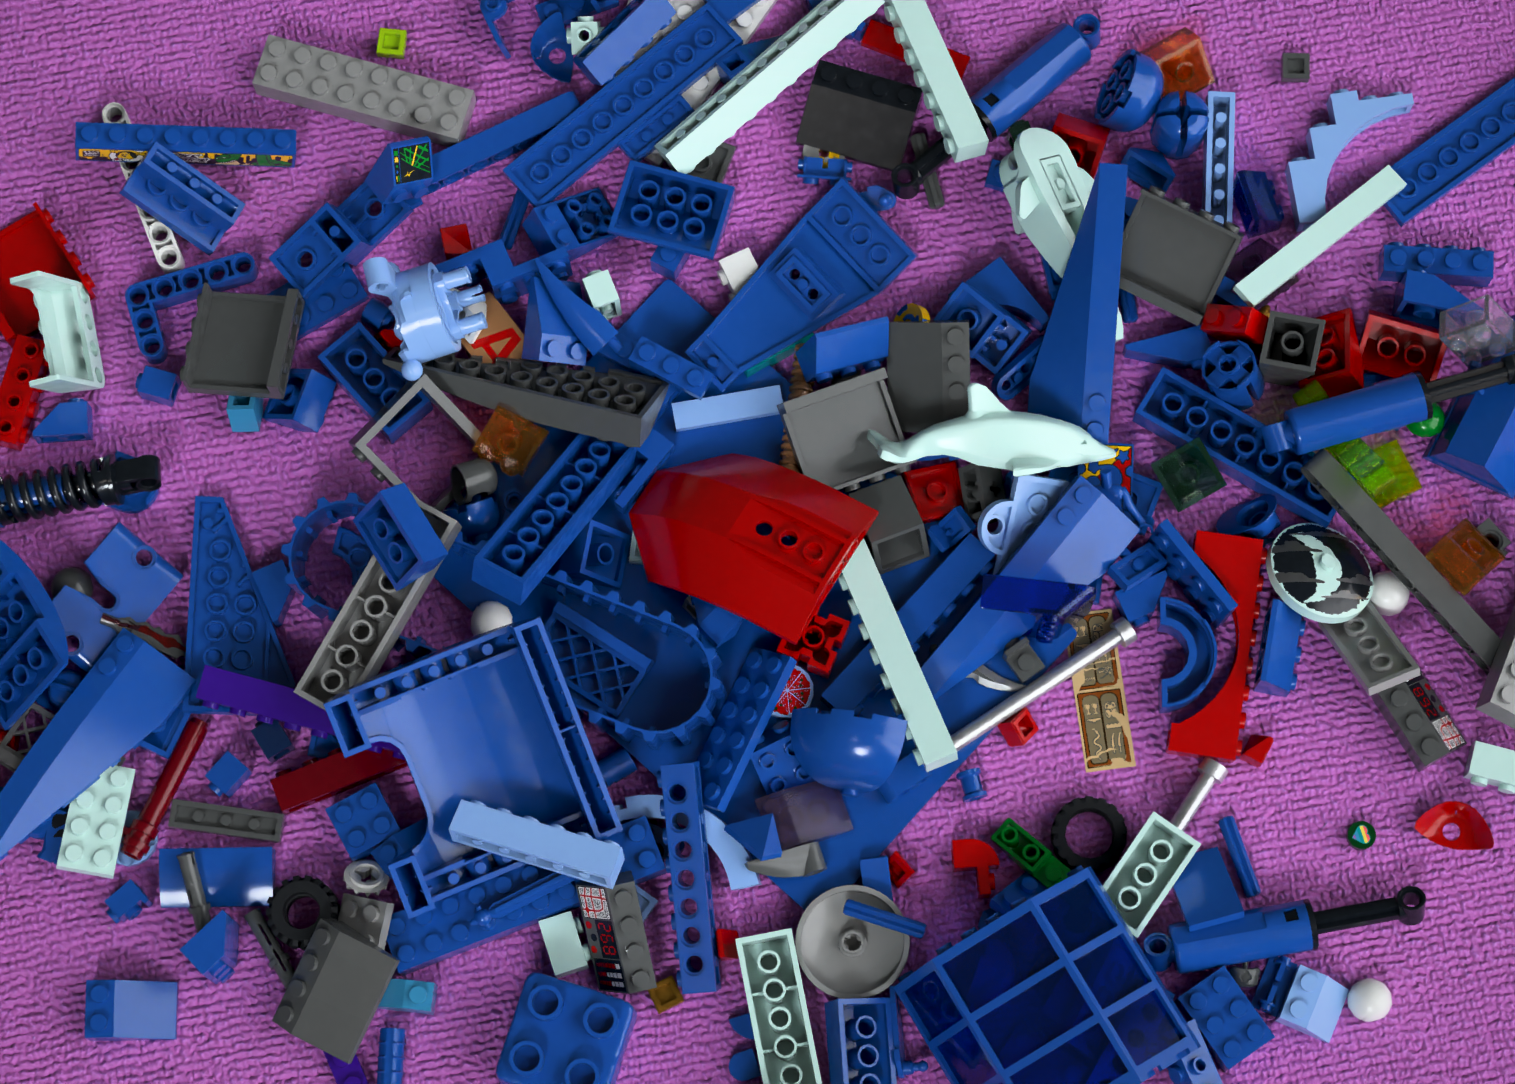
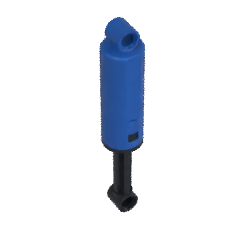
M1082 14L1075 19L1073 27L1067 23L1058 24L969 97L989 142L994 141L1091 60V50L1096 48L1101 40L1100 22L1097 17L1092 14ZM1084 31H1091V33H1089V34H1084V33H1082V32H1084ZM943 137L913 162L901 163L895 166L891 177L893 190L897 197L905 200L915 197L919 193L920 185L924 180L952 158L951 154H947L944 148ZM904 179L911 180L908 183H901Z
M1515 354L1502 357L1501 361L1430 382H1425L1423 375L1417 370L1403 374L1398 378L1386 379L1372 383L1371 386L1285 410L1284 421L1260 427L1267 454L1292 448L1296 455H1302L1378 432H1387L1405 427V425L1432 419V404L1504 383H1508V385L1515 384Z
M1407 886L1402 888L1393 898L1313 912L1309 899L1244 910V918L1189 932L1185 921L1172 923L1167 928L1168 936L1163 933H1152L1145 938L1143 942L1144 954L1155 972L1165 971L1173 963L1176 972L1184 974L1315 950L1319 947L1318 934L1399 920L1406 925L1419 924L1425 916L1426 896L1420 888Z

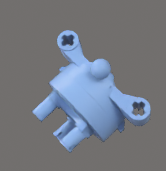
M384 257L370 258L363 263L368 291L373 294L387 296L392 301L388 309L393 313L396 320L394 334L398 339L403 340L400 345L401 351L398 354L403 361L401 373L406 380L416 381L423 374L421 363L460 351L461 339L465 338V335L488 328L483 312L459 319V313L463 311L464 307L486 301L484 293L475 296V294L483 291L480 284L459 292L457 290H450L460 285L472 283L471 274L467 266L443 273L442 271L439 272L435 265L429 262L400 272L399 267L395 263L388 262Z

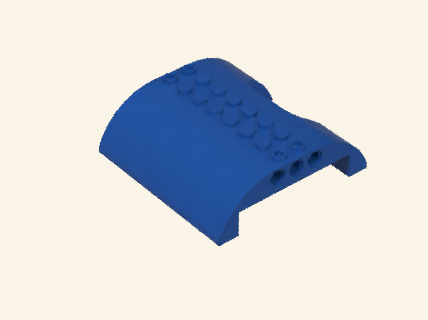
M541 617L511 623L462 640L371 677L340 692L323 703L344 758L371 748V743L382 741L393 744L399 748L404 756L424 806L427 821L422 837L414 846L387 864L408 919L435 909L434 902L527 864L452 841L449 826L461 799L469 802L477 800L484 803L486 807L496 810L497 808H504L519 817L531 816L540 823L549 826L550 824H558L564 827L566 831L576 834L577 832H584L596 840H601L623 831Z

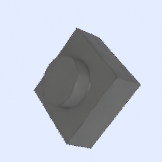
M1282 53L1281 82L1308 83L1310 79V53Z

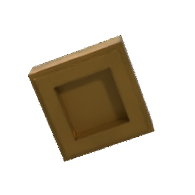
M672 975L657 982V988L647 990L658 1014L684 1002Z

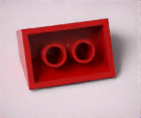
M1369 309L1359 340L1363 368L1393 378H1398L1403 374L1418 370L1423 375L1425 382L1436 380L1449 342V332Z

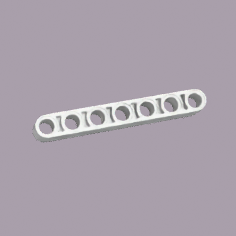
M113 102L103 108L102 119L104 123L132 124L125 108L121 104ZM122 115L119 121L110 122L113 116ZM119 162L127 181L134 170L128 169L133 162ZM136 205L154 255L162 271L165 274L184 269L185 260L173 230L156 218L147 217V212ZM160 233L168 234L163 241H156V237ZM177 257L175 263L165 265L167 258Z

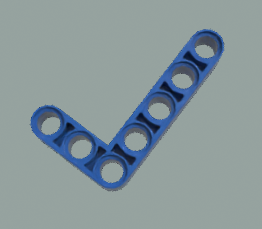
M236 253L138 282L127 288L125 293L126 303L139 349L146 361L154 365L160 364L168 356V348L157 311L197 299L198 294L202 293L204 283H208L211 290L215 292H222L252 283L258 277L259 270L255 260L249 253ZM243 264L251 265L250 269L246 272L238 271L239 267ZM217 272L225 273L220 280L212 279L213 275ZM190 280H198V284L195 287H186ZM163 288H172V291L168 295H160V292ZM138 295H146L143 302L134 303V299ZM153 320L150 327L141 328L143 321ZM154 344L160 345L157 352L148 353L150 346Z

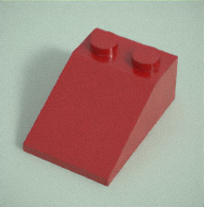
M1351 308L1316 317V319L1326 320L1315 374L1299 381V387L1311 403L1364 388V368Z

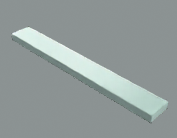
M1387 165L1237 283L1233 290L1249 307L1254 308L1402 191L1407 183L1390 165Z

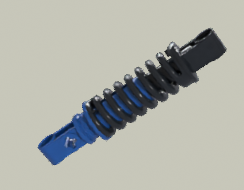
M110 453L98 459L92 458L90 461V472H88L83 461H77L75 465L76 474H73L71 466L65 463L61 466V473H58L55 467L49 466L46 476L43 475L40 469L33 470L31 479L24 471L18 474V481H15L10 474L5 475L4 479L0 476V528L19 523V521L27 522L31 517L33 519H41L45 514L54 517L59 511L63 514H69L73 509L84 511L88 506L96 509L102 503L105 506L123 505L125 495L155 491L161 487L160 459L154 455H142L138 458L118 461L115 454Z

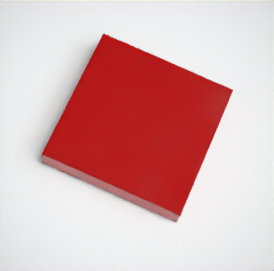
M955 461L902 473V479L924 524L942 520L957 506L961 505L964 509L959 472Z

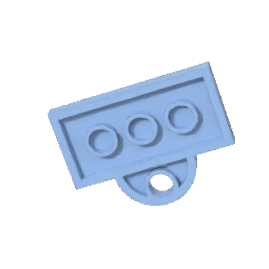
M1037 475L1014 476L1010 498L994 501L983 510L978 520L977 531L983 546L997 554L992 578L1070 482ZM997 518L998 528L994 532L989 533L987 530L988 522L991 519Z

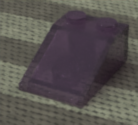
M817 781L780 790L755 799V807L759 816L773 813L782 851L812 842H820L854 830L840 790L824 786Z

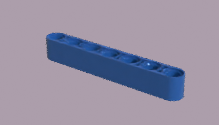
M572 91L561 94L433 154L434 179L428 186V191L425 195L433 193L534 145L581 106L576 94Z

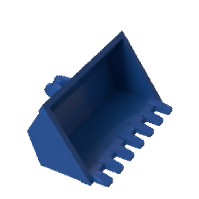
M1515 315L1502 319H1493L1473 360L1467 365V371L1499 362L1502 357L1515 354ZM1508 383L1452 398L1444 414L1445 423L1443 430L1440 434L1432 437L1422 458L1513 499L1515 496V384L1508 385Z

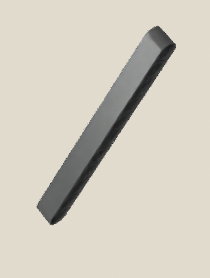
M1320 449L1301 467L1302 474L1488 676L1501 639L1335 458L1326 450Z

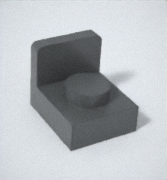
M1027 637L1022 640L1015 638L1005 646L1006 651L1002 657L1022 684L1045 669V665L1029 645L1030 641Z

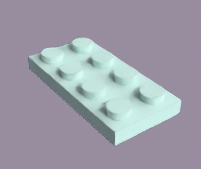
M116 765L112 768L110 766L100 775L99 780L69 804L56 869L113 879L136 769Z

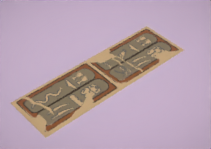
M1112 608L1062 615L1063 619L1077 631L1076 638L1067 647L1068 657L1070 658L1111 631L1110 624L1114 622ZM1117 646L1071 676L1086 773L1136 766Z

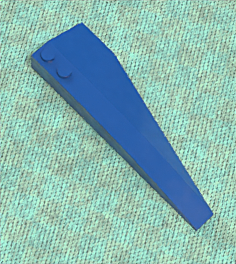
M1115 163L1099 164L1030 377L1027 413L1041 414L1080 426L1102 444H1108L1128 172V164Z
M1081 475L1075 476L920 666L934 700L1002 651L1010 641L1022 636L1105 574L1140 531L1102 492Z
M123 628L53 717L0 792V861L8 855V851L16 844H22L28 839V834L40 824L44 825L52 819L51 815L61 807L64 809L99 780L100 775L110 766L113 768L121 761L120 758L132 748L136 749L141 745L147 735L152 731L156 732L196 684V679L147 642Z

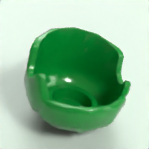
M1437 403L1432 404V419L1405 426L1411 433L1419 437H1432L1440 434L1445 423V415L1441 406Z

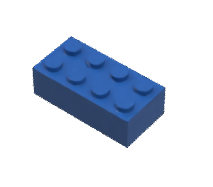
M360 321L317 356L322 367L369 419L409 381L402 376L401 372L383 364V358L388 352ZM419 391L380 432L393 444L433 410L431 401Z

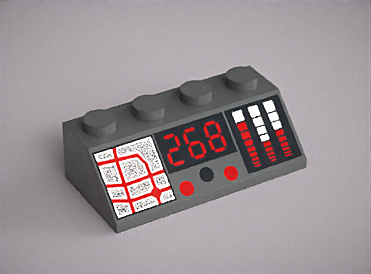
M1421 670L1420 676L1371 695L1374 703L1418 772L1467 744Z
M632 871L619 873L613 889L586 881L575 883L599 991L631 994L657 988Z

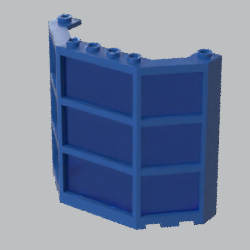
M1082 865L1067 873L1068 878L1028 900L1024 896L1009 905L1012 910L1006 914L1001 915L1000 911L985 920L987 924L985 927L978 931L976 927L969 929L960 935L962 941L954 946L951 942L943 945L936 950L938 956L928 961L915 972L910 970L897 978L899 983L893 987L951 1084H1140L1156 1074L1153 1070L1155 1067L1162 1071L1201 1047L1091 867L1083 869Z

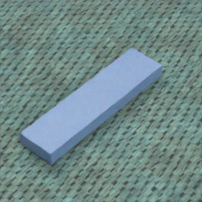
M780 385L671 404L676 432L778 415L777 405L783 403Z

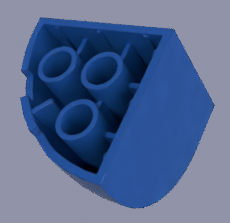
M818 708L793 709L790 725L793 751L801 767L812 779L824 786L841 790V795L853 798H857L860 793L872 792L878 789L888 779L901 754L908 721L879 714H859L858 717H855V711L832 708L831 711L821 710L819 713Z

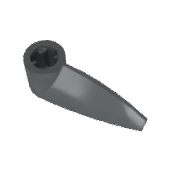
M812 842L784 850L779 858L764 861L755 859L745 863V867L750 871L783 878L809 877L828 869L819 842Z

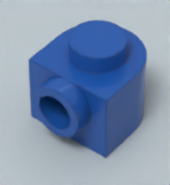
M373 297L363 310L361 323L378 333L383 329H389L395 317L388 309L389 305Z

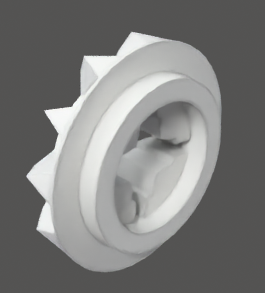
M364 859L354 861L346 867L343 881L346 882L347 889L354 890L355 895L365 893L368 897L370 893L379 895L381 890H385L389 882V876L384 873L376 861ZM371 874V880H367L366 882L361 881V879H365L366 877H369V875Z

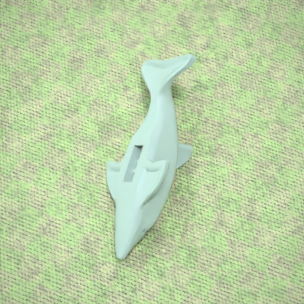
M970 383L967 387L968 411L963 416L933 424L909 439L900 442L890 441L875 430L869 429L867 439L878 450L877 454L879 457L895 464L910 462L926 456L948 455L979 466L1007 469L1013 471V476L1015 477L1028 476L1060 467L1103 461L1116 456L1114 449L1094 439L1080 426L1041 414L1009 410L986 386L979 383Z

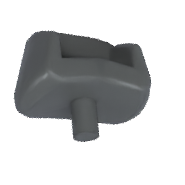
M1248 962L1242 963V968L1230 967V974L1239 987L1250 988L1257 985L1260 969H1248Z

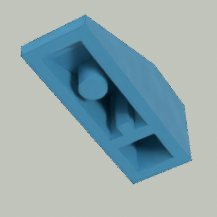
M229 395L226 410L232 432L260 431L264 398Z
M391 979L377 1009L434 1015L438 986L432 982Z

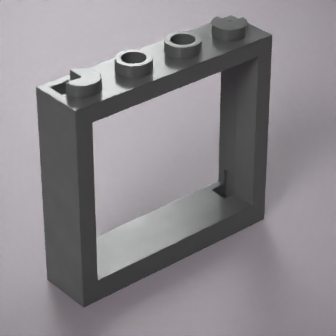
M425 373L416 381H408L348 442L354 448L351 452L361 463L366 460L372 467L370 472L381 483L385 480L391 487L402 484L403 482L366 444L421 391L480 452L475 459L481 458L491 461L499 453L498 449ZM465 482L460 484V492L465 488ZM451 484L431 503V507L441 512L454 499ZM409 489V491L411 492V494L413 495V497H415V498H417L418 500H420V499Z

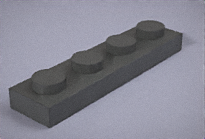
M173 799L168 827L281 843L285 815Z

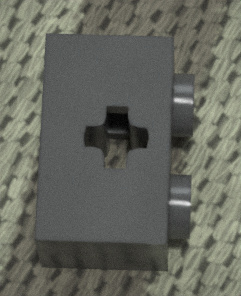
M973 463L958 469L964 510L974 523H978L981 513L989 504L1000 499H1006L1002 471L999 468L979 466ZM997 518L991 519L988 524L998 521Z

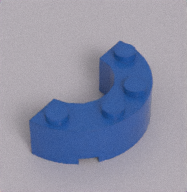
M1160 597L1157 602V631L1168 633L1176 638L1183 647L1185 654L1183 670L1171 678L1161 679L1158 685V712L1168 713L1188 706L1204 691L1216 667L1217 644L1209 623L1192 606L1174 598Z

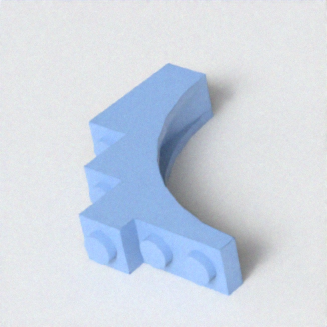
M1339 89L1330 94L1326 103L1330 125L1318 123L1309 128L1306 135L1309 159L1307 157L1294 158L1291 162H1288L1285 169L1296 232L1305 231L1326 214L1325 196L1327 179L1332 165L1340 152L1354 137L1371 125L1389 117L1410 113L1414 104L1412 93L1394 92L1387 97L1380 98L1370 95L1363 97L1361 100L1358 99L1357 90Z

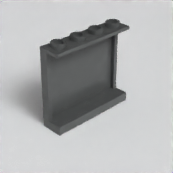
M1151 185L1149 189L1146 187L1142 188L1139 200L1123 231L1119 288L1199 326L1203 322L1207 304L1212 303L1245 234L1240 233V227L1231 222L1225 221L1222 224L1215 221V215L1208 211L1200 209L1199 212L1190 209L1191 204L1183 199L1175 197V200H1171L1165 197L1166 192L1158 187Z
M204 283L202 293H199L197 297V315L193 317L191 323V340L186 344V362L180 369V380L188 392L284 399L305 305L299 289L288 288L286 296L215 292L211 290L208 283Z
M885 367L777 405L801 474L836 490L843 488L846 493L860 488L859 482L869 479L870 484L886 479L884 473L894 470L895 475L911 470L909 464L917 462V459L901 464L885 461L877 454L878 450L867 439L868 430L870 429L877 431L893 442L905 440L884 379L888 378Z

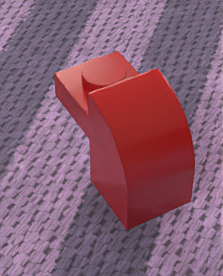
M952 840L953 872L976 871L978 899L989 898L991 890H995L994 873H989V870L998 869L1000 865L996 852L990 845L981 840Z

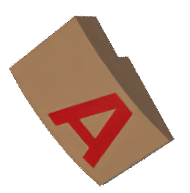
M490 291L485 294V303L487 304L486 321L488 328L482 329L474 344H470L465 338H462L461 347L465 350L469 359H471V355L483 356L482 363H495L496 357L528 360L522 359L524 334Z

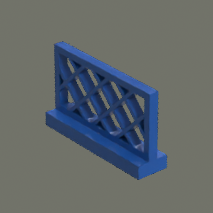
M558 601L544 628L554 653V643L569 640L572 656L557 659L558 662L573 659L576 675L564 677L567 686L619 718L641 681L653 667L655 661L566 604ZM557 619L565 624L568 636L553 640L551 627ZM571 629L578 632L579 634L572 635ZM579 637L589 639L591 651L576 654L573 639ZM594 643L603 649L595 650ZM606 651L612 654L614 666L599 669L596 654ZM592 655L595 671L580 674L577 658ZM617 658L626 664L618 665ZM631 666L639 671L633 682L622 684L620 668ZM615 670L618 686L603 689L600 673ZM596 674L599 690L587 692L583 689L581 677ZM577 679L578 685H576L570 680ZM630 687L625 694L623 688ZM620 689L622 700L615 710L607 705L604 692ZM600 694L602 701L593 695Z

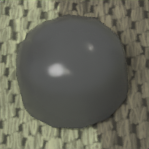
M66 567L60 570L51 582L53 598L65 585L89 597L93 594L91 575L80 567Z

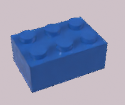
M1222 966L1174 1001L1187 1021L1195 1019L1209 1052L1223 1072L1232 1068L1275 1037L1225 966Z

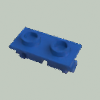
M804 156V159L798 160V169L803 170V174H797V178H802L803 184L816 185L819 184V180H830L829 185L834 186L841 178L851 182V178L846 177V173H852L853 162H847V159L828 158L827 169L822 168L823 158Z
M1283 955L1268 959L1251 1002L1255 1009L1274 1017L1278 1016L1297 964L1291 962L1290 958Z

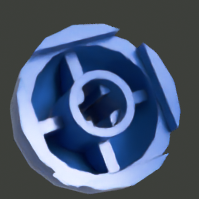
M490 495L486 498L481 497V501L480 499L472 500L469 504L462 506L454 505L443 510L444 514L459 522L462 526L460 531L467 538H471L472 542L487 539V532L496 527L500 517L496 495Z

